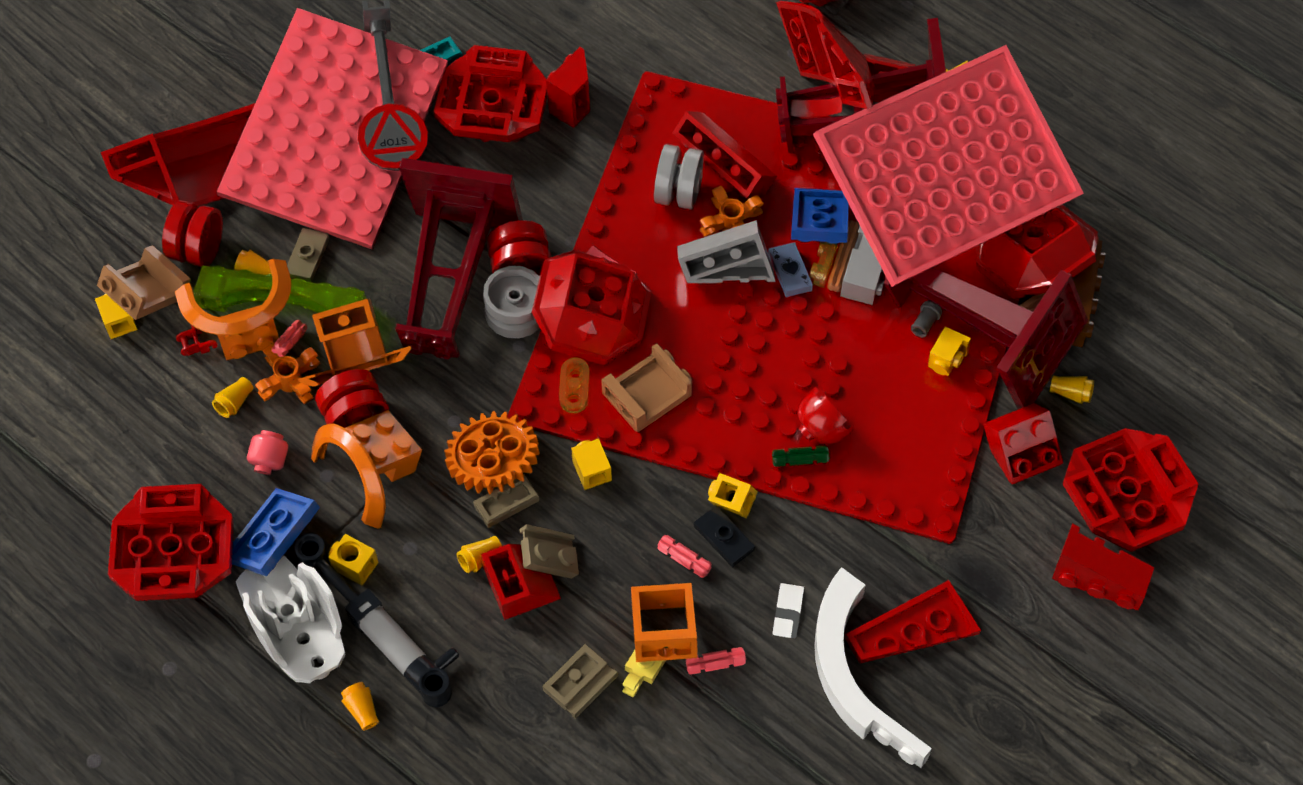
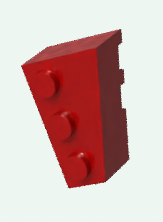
M1072 523L1052 579L1058 581L1062 586L1068 588L1075 587L1086 591L1094 598H1105L1116 602L1122 608L1139 610L1145 598L1154 567L1123 550L1117 554L1104 546L1105 540L1095 537L1093 541L1079 533L1081 527Z

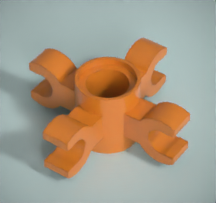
M722 186L712 189L714 197L711 200L714 206L719 209V214L702 218L700 223L703 227L700 228V231L704 237H707L719 230L725 231L745 224L744 219L757 217L763 213L760 207L764 203L759 195H756L742 204L737 199H728L726 191Z
M272 344L263 349L262 351L266 355L265 360L273 368L274 372L269 378H264L255 384V387L259 390L258 395L264 402L272 398L279 389L284 392H295L303 404L312 400L314 397L310 393L311 388L299 382L298 379L302 378L304 372L312 370L320 364V361L316 358L318 354L312 347L307 348L297 359L291 356L279 357L277 353L272 352ZM292 372V374L288 376H283L286 373Z

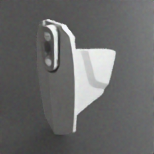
M282 556L267 577L247 569L236 580V585L252 628L267 653L295 682L310 683L316 679L327 677L332 670L340 667L345 657V650L340 635L342 623L330 588L314 568L302 562L298 565L297 570L286 556ZM304 640H308V641H309V642L306 643V644H300V642H302V641H304ZM317 659V661L319 663H322L323 665L321 667L315 668L313 660Z

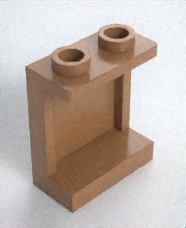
M152 245L144 249L141 260L119 270H115L109 264L103 266L97 286L132 318L137 320L176 303L175 291L182 285L190 283L191 278Z
M658 344L652 346V354L616 379L611 373L601 379L602 394L637 432L691 397L692 378L685 369H680L675 364L671 353L666 349L662 350Z

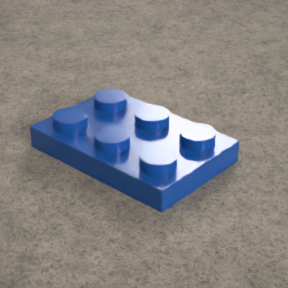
M795 188L791 240H799L801 242L824 241L830 244L847 243L849 203L843 192L840 190Z
M276 488L233 542L232 564L267 577L288 548L292 546L305 526L312 520L320 506L313 499Z

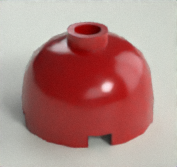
M814 387L799 404L798 418L802 424L799 430L809 441L815 438L822 444L838 443L854 429L851 425H848L846 428L843 424L847 420L825 396L818 398L816 394L819 390Z

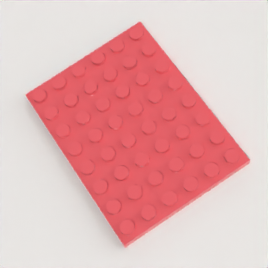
M297 8L217 190L218 196L373 249L402 174L400 170H383L371 164L362 155L357 140L358 127L364 116L375 107L383 105L375 41L371 33ZM385 38L394 103L415 110L425 121L448 65V60Z
M1007 45L881 101L869 109L861 110L817 130L813 134L891 287L1084 194Z

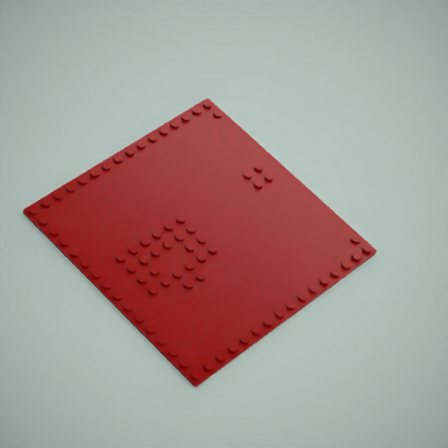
M649 71L644 72L573 249L587 253L592 246L596 247L614 261L635 271L641 282L651 291L643 338L636 347L616 357L606 365H601L551 350L545 340L546 336L541 330L509 410L508 418L510 419L516 414L518 415L519 422L525 419L528 427L532 426L533 430L576 442L599 439L605 450L717 480L719 473L752 485L758 492L947 544L953 543L984 432L983 423L987 421L999 376L997 366L1004 357L1006 346L942 309L943 314L941 318L935 320L925 338L916 336L911 331V326L921 312V305L928 300L913 290L901 307L895 304L885 284L881 296H875L873 305L841 297V291H830L827 285L841 242L830 244L824 241L801 242L799 240H791L795 188L842 191L814 135L792 136L794 152L788 153L787 142L782 143L780 126L785 125H779L777 109L782 104L777 105L775 102ZM686 111L703 112L777 175L765 196L760 198L764 203L760 207L763 213L757 217L744 219V223L757 220L767 251L769 248L795 242L813 284L812 291L785 297L775 270L776 282H767V280H749V282L726 280L723 283L686 282L678 260L677 246L704 238L700 231V228L703 227L700 220L707 216L719 214V209L714 206L711 200L714 197L712 189L722 186L726 191L728 199H737L742 204L748 200L739 194L732 184L723 180L711 166L703 163L702 183L693 210L679 208L676 194L669 206L654 202L657 168L664 145L679 146L682 152V160L688 150L681 143V140L672 133ZM832 116L799 117V118H801V119H809V118H822V117H832ZM849 205L848 221L858 222ZM977 246L933 267L1018 305L1019 298H1011L977 270ZM883 273L881 278L883 280H885V273ZM945 327L971 338L969 353L966 357L964 356L958 368L953 367L949 376L940 375L928 367L930 351ZM658 344L662 350H668L673 356L675 364L680 369H685L691 376V397L637 432L602 394L601 379L610 373L616 379L652 354V346ZM814 387L819 390L816 394L818 398L825 396L847 420L843 424L846 428L848 425H851L854 429L838 443L822 444L815 438L809 441L799 430L802 426L798 418L799 404ZM822 445L828 446L829 461L826 463L813 461V464L792 466L789 463H785V466L775 467L772 463V451L776 449L788 451V448L810 446L812 449H816V446Z

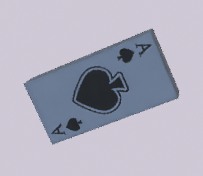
M795 242L769 248L768 254L785 297L812 291L813 284Z

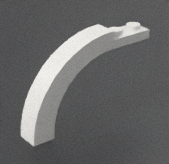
M841 567L832 579L823 597L815 633V660L824 692L840 718L858 736L864 739L872 731L874 737L880 743L886 746L891 745L899 751V756L905 762L911 765L916 764L922 768L928 760L932 748L877 708L863 694L851 675L844 652V629L852 611L863 598L865 584Z

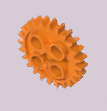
M493 411L490 418H486L484 413H481L480 420L478 421L471 417V424L469 426L461 423V432L453 431L454 440H447L449 449L444 450L446 456L445 463L451 478L456 479L457 485L464 483L467 491L475 486L478 494L483 488H487L488 493L491 494L494 487H498L499 491L503 492L505 484L514 488L515 479L525 480L523 472H533L531 465L538 463L536 455L540 454L537 436L534 434L533 427H528L525 419L519 422L518 415L516 414L509 419L507 412H504L501 417H497L496 412Z

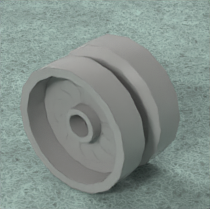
M664 145L655 180L654 202L656 204L669 206L676 194L679 208L694 209L703 177V150L689 148L682 160V152L679 146Z
M523 266L504 267L491 274L484 284L485 318L488 326L496 334L506 338H523L532 335L540 329L532 314L540 276L533 270Z

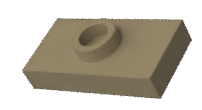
M302 228L287 264L291 279L307 283L313 282L330 239L328 233Z
M523 474L524 481L514 480V488L505 484L503 492H500L497 488L491 494L488 493L473 501L475 509L487 528L498 524L539 501L538 494L525 474Z

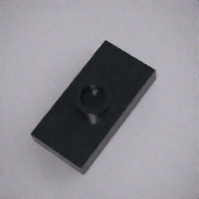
M717 505L694 522V528L732 568L755 551V545Z

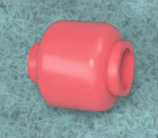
M262 430L261 434L252 437L247 461L255 466V472L271 475L272 470L278 471L284 467L288 444L283 440V435Z

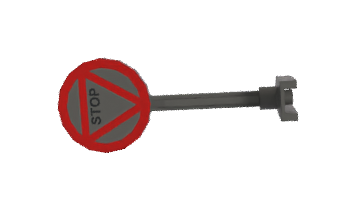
M365 0L362 1L363 26L365 32L371 33L374 36L383 105L375 107L364 116L358 127L357 140L362 155L371 164L383 170L398 171L400 170L402 158L421 159L427 148L428 131L424 120L415 110L401 104H395L393 100L385 35L387 32H391L389 0H384V6L368 8V1Z

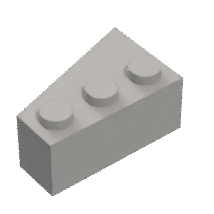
M757 220L677 246L678 260L687 283H723L726 280H740V282L767 280V282H776L774 269Z
M859 226V235L851 252L840 296L873 305L875 296H881L885 280L881 278L884 272Z

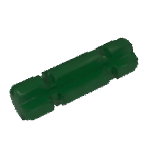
M826 445L816 446V449H812L810 446L788 448V451L784 449L772 451V463L775 467L785 466V463H789L792 466L813 464V461L817 463L829 461V449Z

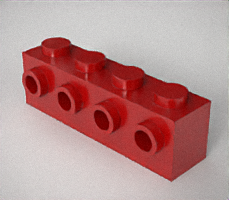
M686 111L672 132L681 140V143L686 148L703 150L704 163L717 171L723 180L732 184L738 193L747 199L756 195L763 198L777 175L703 112Z

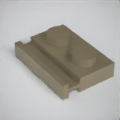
M528 524L519 529L520 533L523 534L521 548L524 569L571 579L579 574L576 547L572 545V541L575 539L574 535Z
M584 644L542 687L547 695L576 719L618 677L615 669L610 668L607 662Z

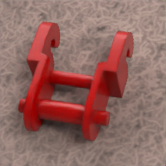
M192 325V329L176 335V340L183 345L181 349L183 356H190L200 351L201 354L210 351V346L213 349L218 346L215 340L200 343L197 337L203 331L198 330ZM194 339L195 343L189 345L187 340Z

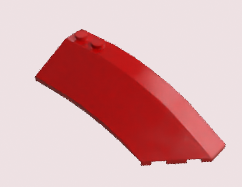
M776 2L800 75L823 80L835 85L842 104L864 109L871 108L876 88L865 56L820 10L803 3Z
M255 103L156 134L152 133L100 152L110 178L172 206L180 200L194 203L198 207L225 199L217 195V190Z

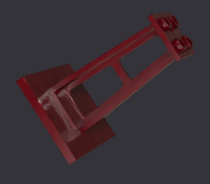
M938 18L927 19L929 60H926V64L872 75L876 88L875 94L910 89L946 72ZM785 76L780 77L781 88H776L775 90L777 105L782 104V106H778L777 111L779 125H785L780 126L782 143L787 142L788 153L794 152L792 136L813 135L817 130L850 116L809 119L791 116L792 100H823L839 97L840 95L837 87L833 84L787 93ZM854 106L853 114L861 111L862 108Z
M402 158L399 168L415 214L423 216L407 323L406 325L396 324L395 329L403 348L412 347L409 352L411 354L421 355L424 352L433 354L440 359L459 358L460 353L454 336L490 227L497 228L508 222L523 220L513 175ZM440 219L473 224L461 265L457 269L439 267L432 264ZM432 276L455 280L446 315L439 330L421 327L428 283Z
M933 267L891 287L885 276L884 284L895 304L899 307L903 305L913 290L1009 348L998 364L997 369L1017 409L1033 404L1088 322L1071 274L1063 270L1059 272L1033 312Z

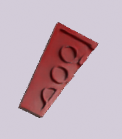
M948 580L848 632L844 638L859 663H864L979 635L981 629Z

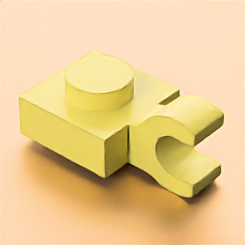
M634 650L625 665V671L629 672L623 682L624 689L622 692L634 697L643 681L652 684L666 660L636 662Z

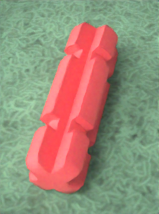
M295 320L274 343L272 352L277 353L279 357L285 356L299 339L303 337L308 329L307 325L303 324L301 320Z
M664 535L659 541V551L665 555L670 554V558L687 569H694L693 573L704 578L710 572L711 562L703 557L699 559L697 553L681 543L676 544L675 539L669 535Z
M742 647L732 648L731 652L721 650L702 654L703 657H698L697 655V658L686 659V668L688 673L692 675L701 673V670L709 672L729 668L731 664L734 667L741 666L746 663L745 651Z

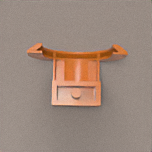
M268 260L273 282L270 294L262 305L221 317L205 312L197 304L190 283L182 285L175 291V295L183 317L198 330L218 335L226 360L240 359L247 354L262 351L271 344L274 346V343L279 339L274 318L286 305L292 287L286 260Z
M370 299L313 314L312 317L319 340L323 342L331 370L299 378L298 381L314 387L324 384L333 376L348 370L364 369L369 371L404 360L412 347L408 346L386 353Z
M389 410L346 428L331 423L323 425L316 432L311 459L314 463L317 462L318 456L323 460L329 443H334L349 455L360 474L365 491V508L361 520L364 524L377 529L381 528L386 509L384 489L379 475L384 473L391 482H394L414 473L422 452L419 445Z

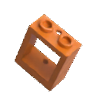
M692 583L631 587L636 662L697 658V632ZM685 607L687 629L642 632L640 610Z

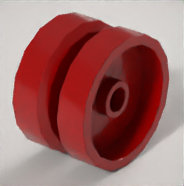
M182 200L175 202L167 215L163 228L162 251L164 256L169 260L181 263L188 260V263L203 268L210 266L216 257L222 239L223 217L221 211L204 205L198 208L194 203Z
M519 220L505 223L491 231L487 237V249L492 274L504 267L523 266L533 270L540 276L544 260L551 257L546 230L542 225L533 221Z
M364 369L348 370L333 376L317 390L315 396L316 404L321 415L325 417L326 424H337L344 428L389 410L383 394L379 392V387L373 374Z

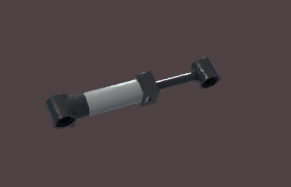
M312 533L301 536L295 544V553L299 564L303 562L305 565L314 568L317 572L321 571L349 602L345 606V610L351 623L361 633L364 632L421 694L423 701L427 705L441 707L447 704L451 698L452 689L449 676L444 669L459 658V653L456 649L450 648L436 661L432 662L383 609L382 602L369 588L358 595L328 563L327 549L320 536ZM312 550L318 551L313 556H306ZM438 683L443 685L438 691L428 690L432 684Z

